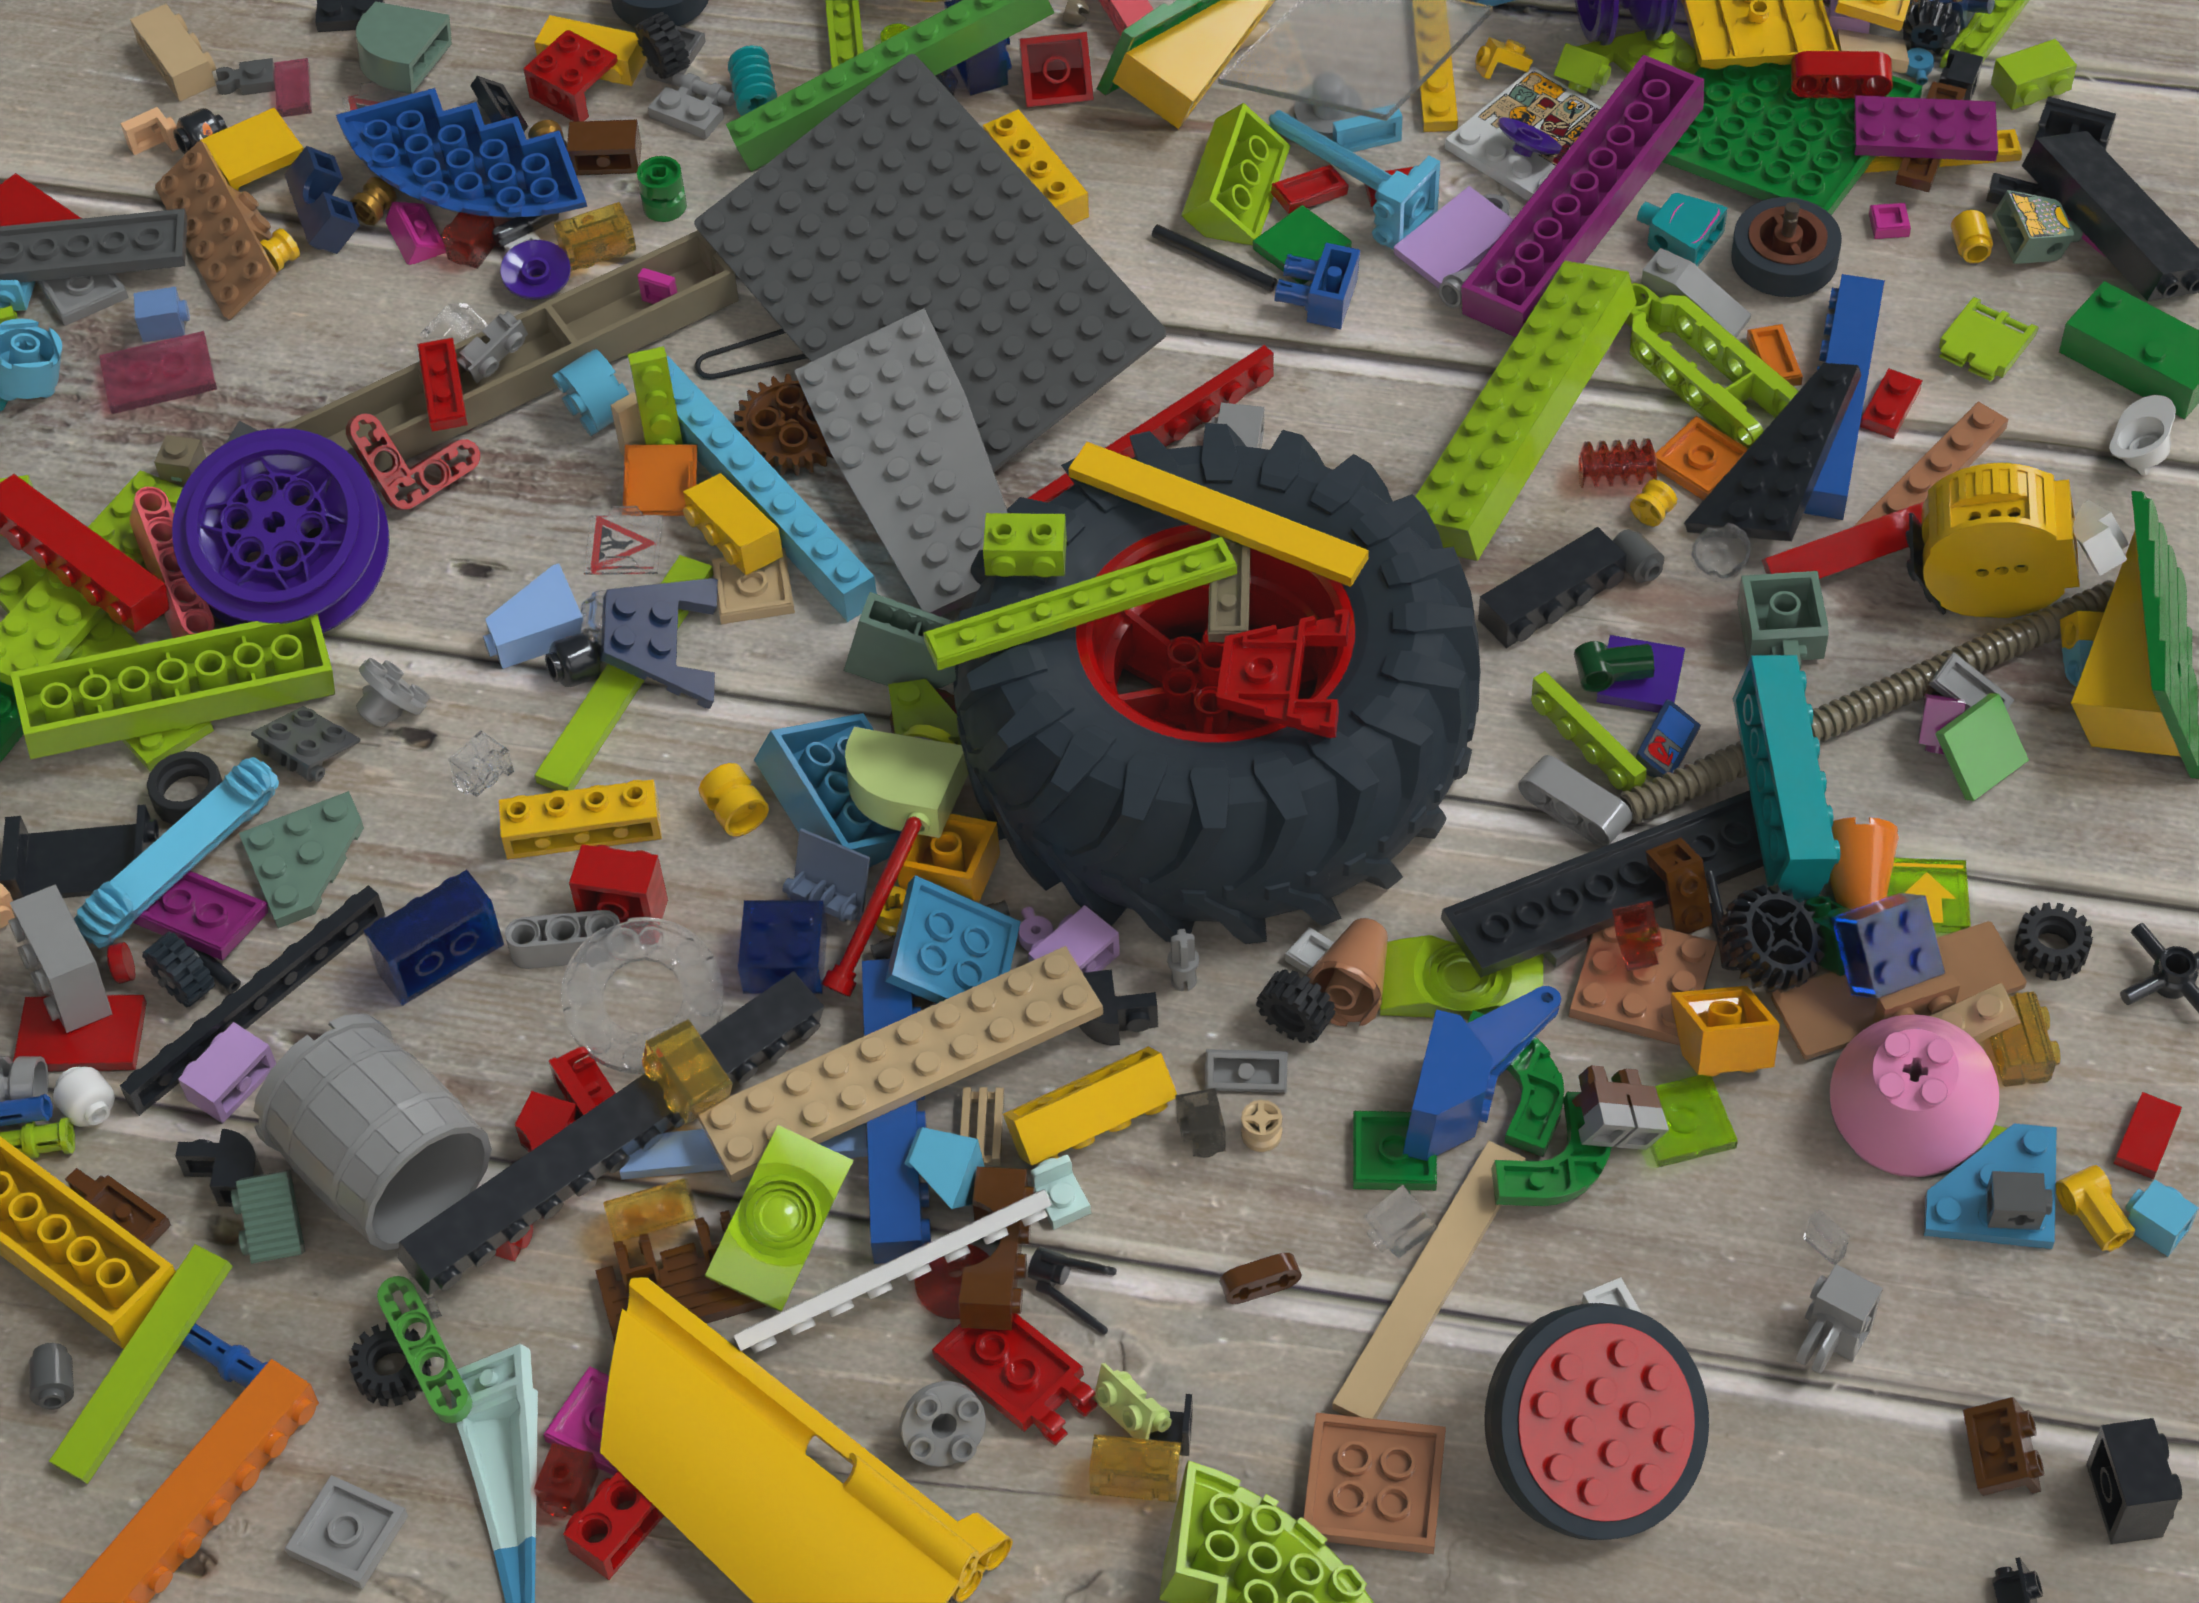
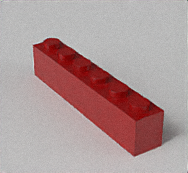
M12 474L0 482V534L16 550H23L33 558L39 567L47 568L53 572L65 586H72L84 596L89 604L99 606L109 614L115 623L123 624L134 633H137L170 609L166 584L17 475Z

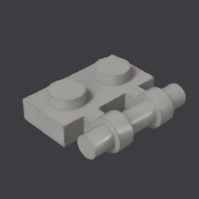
M679 72L673 75L672 84L680 88L674 90L666 86L649 105L648 113L652 119L707 139L724 119L723 108L719 107L720 104L732 106L735 102L734 93L727 91L725 86L718 83L708 84L703 82L699 76L692 73L685 75ZM697 93L699 95L704 96L705 98L704 100H700L693 96Z

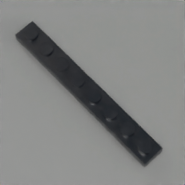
M368 885L358 894L350 896L337 911L328 918L319 921L312 931L297 943L288 946L283 954L270 965L257 971L253 978L239 990L227 995L219 1006L204 1018L196 1020L188 1031L173 1043L164 1046L158 1055L141 1069L133 1071L126 1081L120 1085L129 1107L140 1116L179 1084L178 1078L182 1075L186 1066L192 1061H196L210 1047L212 1040L219 1033L224 1032L233 1022L246 1030L385 917L379 894Z

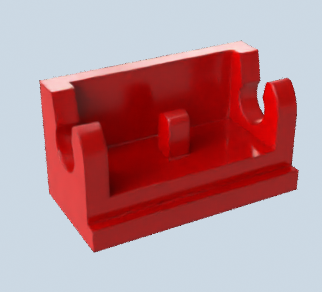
M585 1046L578 1047L559 1058L554 1057L548 1060L555 1084L566 1101L577 1105L580 1117L616 1093L598 1067L592 1055L586 1057L589 1051Z

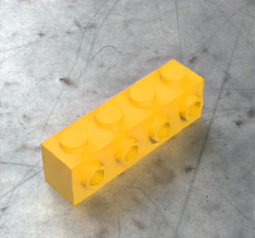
M1019 109L983 124V129L1071 225L1089 217L1088 192Z
M654 779L632 780L628 783L605 786L594 785L589 788L568 791L556 790L551 793L530 796L518 795L499 800L501 839L507 860L580 850L581 844L614 846L662 839L659 801Z
M1148 1046L1005 1112L1003 1117L1020 1159L1031 1166H1038L1044 1160L1059 1158L1058 1153L1071 1147L1072 1149H1081L1092 1144L1095 1141V1136L1105 1131L1117 1132L1127 1128L1132 1124L1131 1119L1144 1113L1145 1115H1153L1165 1110L1168 1107L1167 1102L1178 1098L1162 1053Z

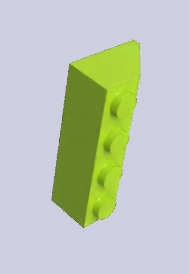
M1245 103L1219 116L1214 121L1181 216L1206 238L1253 246V240L1261 235L1274 197L1271 194L1272 183L1279 181L1291 145Z

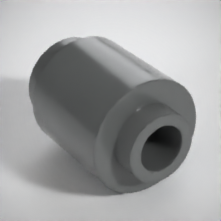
M1626 529L1616 535L1613 542L1627 554L1625 571L1636 582L1652 581L1661 574L1664 555L1640 532Z
M45 1343L36 1347L33 1351V1356L29 1359L30 1399L34 1404L44 1409H58L68 1403L74 1396L72 1356L68 1353L67 1348L59 1343Z

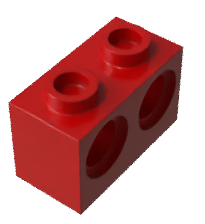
M617 1471L612 1478H606L601 1482L595 1491L594 1499L583 1511H577L569 1519L563 1535L571 1554L610 1580L661 1521L664 1515L629 1480ZM625 1501L635 1502L634 1505L628 1509H616L621 1503ZM596 1534H606V1537L600 1542H588Z

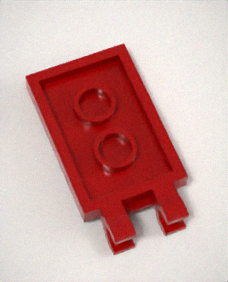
M1018 1314L1013 1316L1012 1331L961 1328V1324H958L932 1349L933 1356L939 1363L1023 1432L1034 1424L1042 1435L1055 1446L1068 1435L1067 1431L1062 1428L1066 1423L1065 1420L1055 1412L1067 1399L1085 1417L1098 1406L1097 1402L1092 1399L1096 1395L1095 1391L1080 1380L1084 1376L1083 1366Z

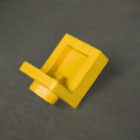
M1489 37L1485 46H1481L1478 50L1475 64L1476 70L1483 78L1490 79L1497 62L1528 72L1533 59L1525 51L1526 46L1512 39H1507L1506 43Z

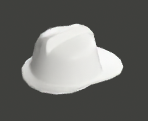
M2160 395L2143 397L2124 410L2118 421L2109 449L2113 456L2123 459L2126 465L2137 469L2142 476L2148 475L2150 469L2164 461L2170 453V431L2176 413L2172 400Z

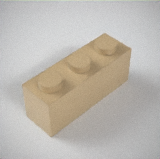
M164 4L130 19L138 45L179 101L216 86L212 74L216 70V66L208 52L202 53L198 38L193 32L188 34L187 26L179 13L174 15L169 6Z

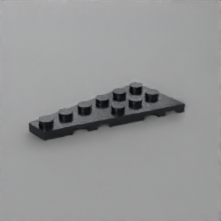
M1823 363L1684 522L1687 532L1792 542L1860 380L1861 372L1859 366Z

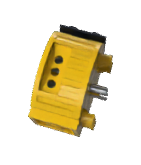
M1987 463L1974 465L1943 477L1928 489V496L1922 507V525L1913 513L1909 514V530L1906 531V540L1910 548V559L1906 563L1908 574L1912 581H1917L1923 588L1928 602H1933L1943 615L1946 614V609L1961 615L1974 617L2011 618L2022 616L2052 604L2065 594V588L2080 587L2078 546L2073 532L2075 515L2069 479L2055 481L2053 474L2021 464Z

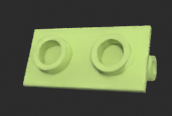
M1101 1364L1095 1387L1096 1395L1093 1397V1400L1142 1447H1146L1151 1432H1165L1169 1429L1172 1423L1170 1412L1165 1407L1159 1405L1153 1398L1146 1399L1147 1392L1132 1379L1128 1372L1113 1371L1107 1364Z

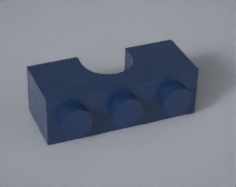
M306 146L285 172L284 176L308 244L318 250L324 249L338 254L360 224L352 202L333 196L335 189L343 180L335 156Z

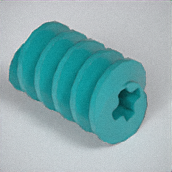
M754 45L744 46L736 50L728 60V72L734 92V100L736 101V109L743 116L777 98V91L775 90L769 55L766 50Z

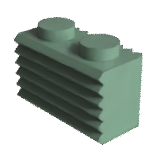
M291 1169L241 1178L236 1181L237 1189L231 1190V1199L235 1214L242 1213L245 1230L239 1231V1243L243 1256L250 1255L251 1264L303 1254L306 1250Z

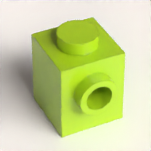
M1565 43L1554 76L1569 81L1568 87L1574 91L1587 94L1588 89L1599 92L1601 85L1605 86L1610 77L1611 66H1609L1611 59Z

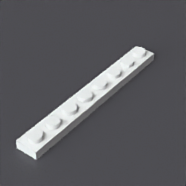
M1045 1189L1038 1191L736 1333L734 1338L740 1351L751 1347L754 1354L777 1343L774 1335L790 1329L792 1336L815 1326L813 1317L827 1310L830 1316L834 1317L855 1307L851 1299L867 1292L869 1298L872 1299L893 1289L891 1280L906 1274L908 1281H911L932 1271L929 1263L944 1256L947 1263L970 1253L967 1245L983 1238L987 1245L1009 1235L1006 1227L1019 1220H1022L1024 1227L1048 1216L1045 1208L1052 1205L1051 1200Z

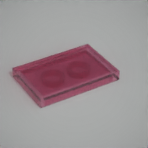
M204 331L99 355L108 404L112 414L217 390Z

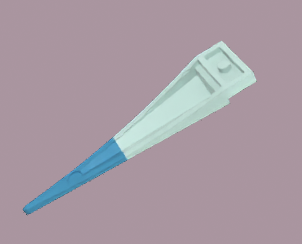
M518 1344L457 1369L471 1395L473 1403L468 1416L456 1424L486 1520L505 1603H535L538 1391L533 1388L531 1351L524 1345ZM451 1393V1402L453 1409L457 1406L456 1398Z

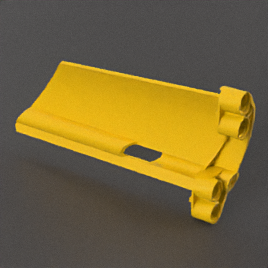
M649 1278L630 1279L627 1311L622 1309L611 1361L600 1453L754 1603H948L951 1597L957 1602H963L977 1589L982 1580L983 1572L986 1569L988 1571L995 1569L1007 1557L1013 1540L981 1514L976 1512L959 1521L955 1520ZM814 1436H817L853 1465L852 1471L844 1483L840 1482L806 1455L807 1446Z

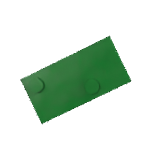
M2103 281L2066 322L2059 353L2142 397L2160 395L2169 398L2176 408L2175 415L2186 419L2199 404L2198 329L2106 281Z

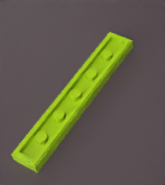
M194 1244L50 1458L49 1462L86 1484L90 1482L233 1266L229 1261Z

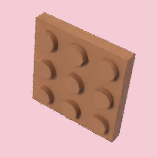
M1630 919L1593 933L1570 1006L1569 1017L1680 1046L1671 1004V993L1705 989L1717 941Z
M1316 1413L1303 1519L1326 1537L1329 1543L1434 1554L1446 1427Z

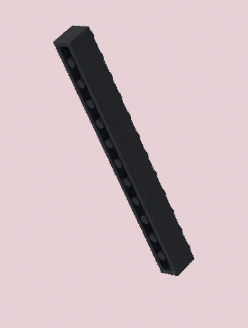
M793 971L399 1241L397 1258L428 1296L439 1288L442 1291L448 1290L461 1279L462 1272L472 1265L480 1267L487 1263L496 1254V1249L507 1241L515 1243L527 1234L530 1230V1225L541 1217L544 1220L553 1217L561 1210L564 1205L563 1202L574 1194L578 1197L586 1194L597 1183L596 1179L609 1171L613 1174L627 1164L630 1159L629 1156L641 1148L643 1151L652 1148L662 1138V1133L670 1127L680 1128L694 1116V1111L706 1103L710 1106L719 1101L725 1095L726 1088L736 1081L739 1084L748 1081L758 1071L759 1065L768 1059L774 1062L788 1051L789 1045L798 1038L806 1040L811 1037L821 1026L819 1022L824 1005Z

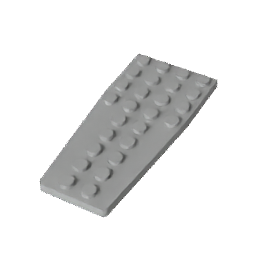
M923 308L797 368L794 372L831 454L920 608L923 611L941 617L974 600L981 585L972 576L971 565L978 551L983 550L986 513L1008 512L967 396L926 310Z

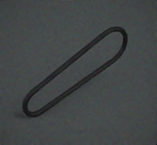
M779 329L706 352L696 360L695 370L703 378L716 379L807 359L804 354L713 374L705 373L701 370L700 365L704 359L786 333L783 329Z

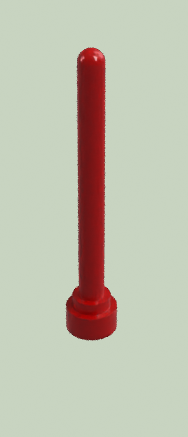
M913 816L907 819L840 964H835L832 971H827L821 983L823 986L849 998L851 997L857 984L854 981L857 975L854 973L855 967L921 829L922 823L919 818Z

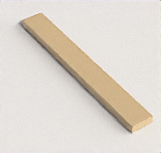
M1491 1141L1487 1142L1334 1399L1332 1410L1344 1416L1377 1419L1501 1205H1495L1491 1171L1494 1161H1526L1525 1157Z

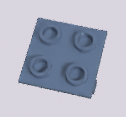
M801 828L799 830L794 879H786L782 891L787 894L788 899H795L804 904L808 901L809 908L815 909L818 906L819 912L837 917L842 922L847 920L854 921L855 919L860 921L864 913L870 857Z

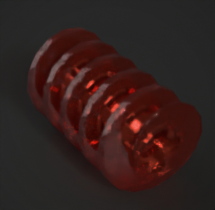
M1643 438L1638 448L1635 439H1628L1624 449L1620 440H1614L1609 450L1606 442L1600 440L1594 451L1591 442L1584 441L1578 460L1580 487L1584 488L1587 477L1591 478L1594 487L1599 486L1601 477L1604 476L1609 487H1613L1616 476L1621 477L1624 486H1628L1631 475H1635L1638 485H1643L1646 474L1650 475L1651 480H1657V459L1652 442L1649 438Z

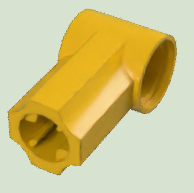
M2092 1165L2056 1182V1196L2066 1213L2071 1216L2077 1215L2101 1250L2111 1252L2131 1239L2135 1229L2113 1199L2112 1187L2105 1172L2097 1165Z

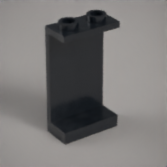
M145 804L137 806L136 824L28 833L21 816L5 817L0 883L10 892L13 901L55 884L62 898L90 896L103 883L110 882L159 838L158 822L156 819H151Z

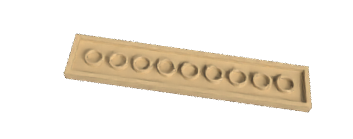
M1064 946L697 1111L698 1120L731 1182L734 1183L754 1174L777 1125L820 1144L1103 1015V1005L1069 950Z

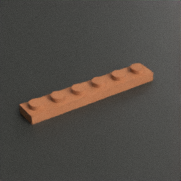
M1978 401L1854 526L1924 502L1928 496L1929 488L1943 477L1969 467L2007 429L2009 419Z

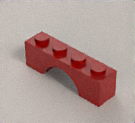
M531 1091L515 1122L521 1146L528 1152H531L579 1119L580 1115L575 1103ZM533 1224L530 1225V1230L517 1242L510 1243L507 1241L498 1247L494 1256L515 1262L521 1248H527L532 1239Z

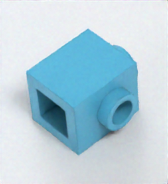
M2154 1180L2145 1192L2138 1189L2125 1210L2130 1212L2128 1220L2135 1229L2134 1235L2167 1257H2169L2191 1229L2199 1207L2185 1199L2178 1190L2165 1186L2157 1180Z

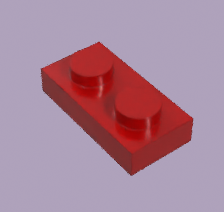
M1888 368L1861 418L1860 427L1894 439L1921 391L1923 380Z

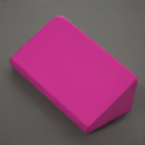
M392 203L385 222L406 264H416L446 253L447 248L424 204Z

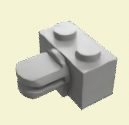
M1837 1264L1828 1278L1821 1275L1810 1294V1298L1813 1300L1805 1315V1319L1809 1320V1328L1806 1339L1798 1352L1796 1362L1805 1366L1819 1344L1822 1346L1813 1362V1371L1821 1374L1834 1352L1853 1361L1872 1330L1883 1288Z

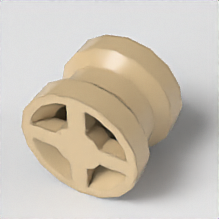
M1268 1100L1252 1101L1246 1105L1241 1115V1137L1244 1144L1258 1152L1270 1151L1277 1147L1282 1138L1281 1110L1276 1104Z

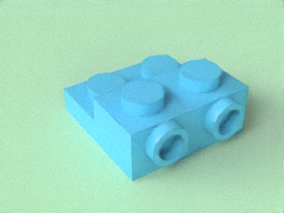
M1428 155L1419 166H1414L1408 175L1397 170L1387 181H1383L1378 186L1375 193L1377 202L1373 206V211L1376 215L1374 219L1376 227L1373 229L1372 235L1379 244L1386 245L1394 250V246L1438 211L1439 160Z

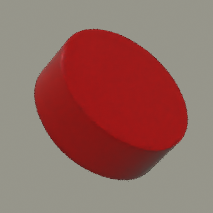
M125 942L110 945L107 949V961L113 979L119 984L135 980V964L128 945Z

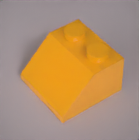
M1747 985L1671 993V1004L1682 1056L1698 1075L1717 1076L1720 1073L1734 1071L1750 1073L1758 1069L1773 1068L1775 1066L1780 1024Z

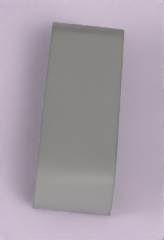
M1543 756L1518 783V788L1527 801L1599 847L1609 845L1633 819L1632 812L1625 802L1553 756Z
M608 910L521 917L510 922L505 930V938L513 963L525 969L608 962L620 957L625 949L619 918L615 913Z

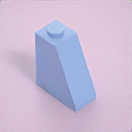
M560 564L552 565L485 619L489 634L484 635L483 640L489 656L497 655L500 665L504 669L549 653L550 646L554 641L575 634H586L582 614Z

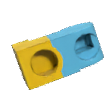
M2076 611L2060 619L2065 674L2069 682L2077 687L2104 612Z

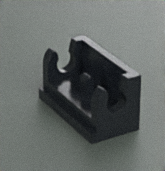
M2048 96L2039 120V129L2035 139L2088 131L2106 150L2111 138L2116 113Z

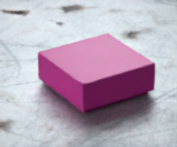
M1905 203L1870 205L1869 218L1874 239L1910 236L1911 226Z
M642 268L637 276L642 301L655 304L677 293L675 277Z

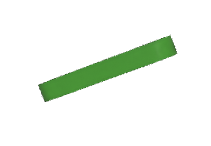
M403 1276L388 1278L378 1289V1302L431 1408L437 1417L445 1423L462 1421L472 1409L471 1395L418 1291L408 1278ZM398 1290L403 1294V1299L410 1310L402 1314L396 1302L393 1301L394 1296L392 1294ZM416 1322L426 1324V1333L420 1340L408 1341L405 1339V1331L411 1324ZM440 1357L444 1359V1367L437 1375L426 1376L422 1373L423 1365L429 1358ZM447 1384L451 1393L456 1398L457 1406L453 1409H449L445 1405L446 1399L439 1387Z

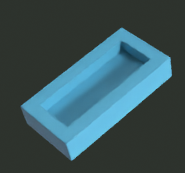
M1399 107L1333 122L1332 141L1351 152L1402 141L1403 116Z

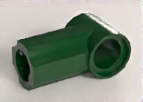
M1590 641L1579 645L1574 651L1581 687L1588 692L1604 691L1612 686L1615 681L1654 677V655L1649 644L1607 648L1602 642Z

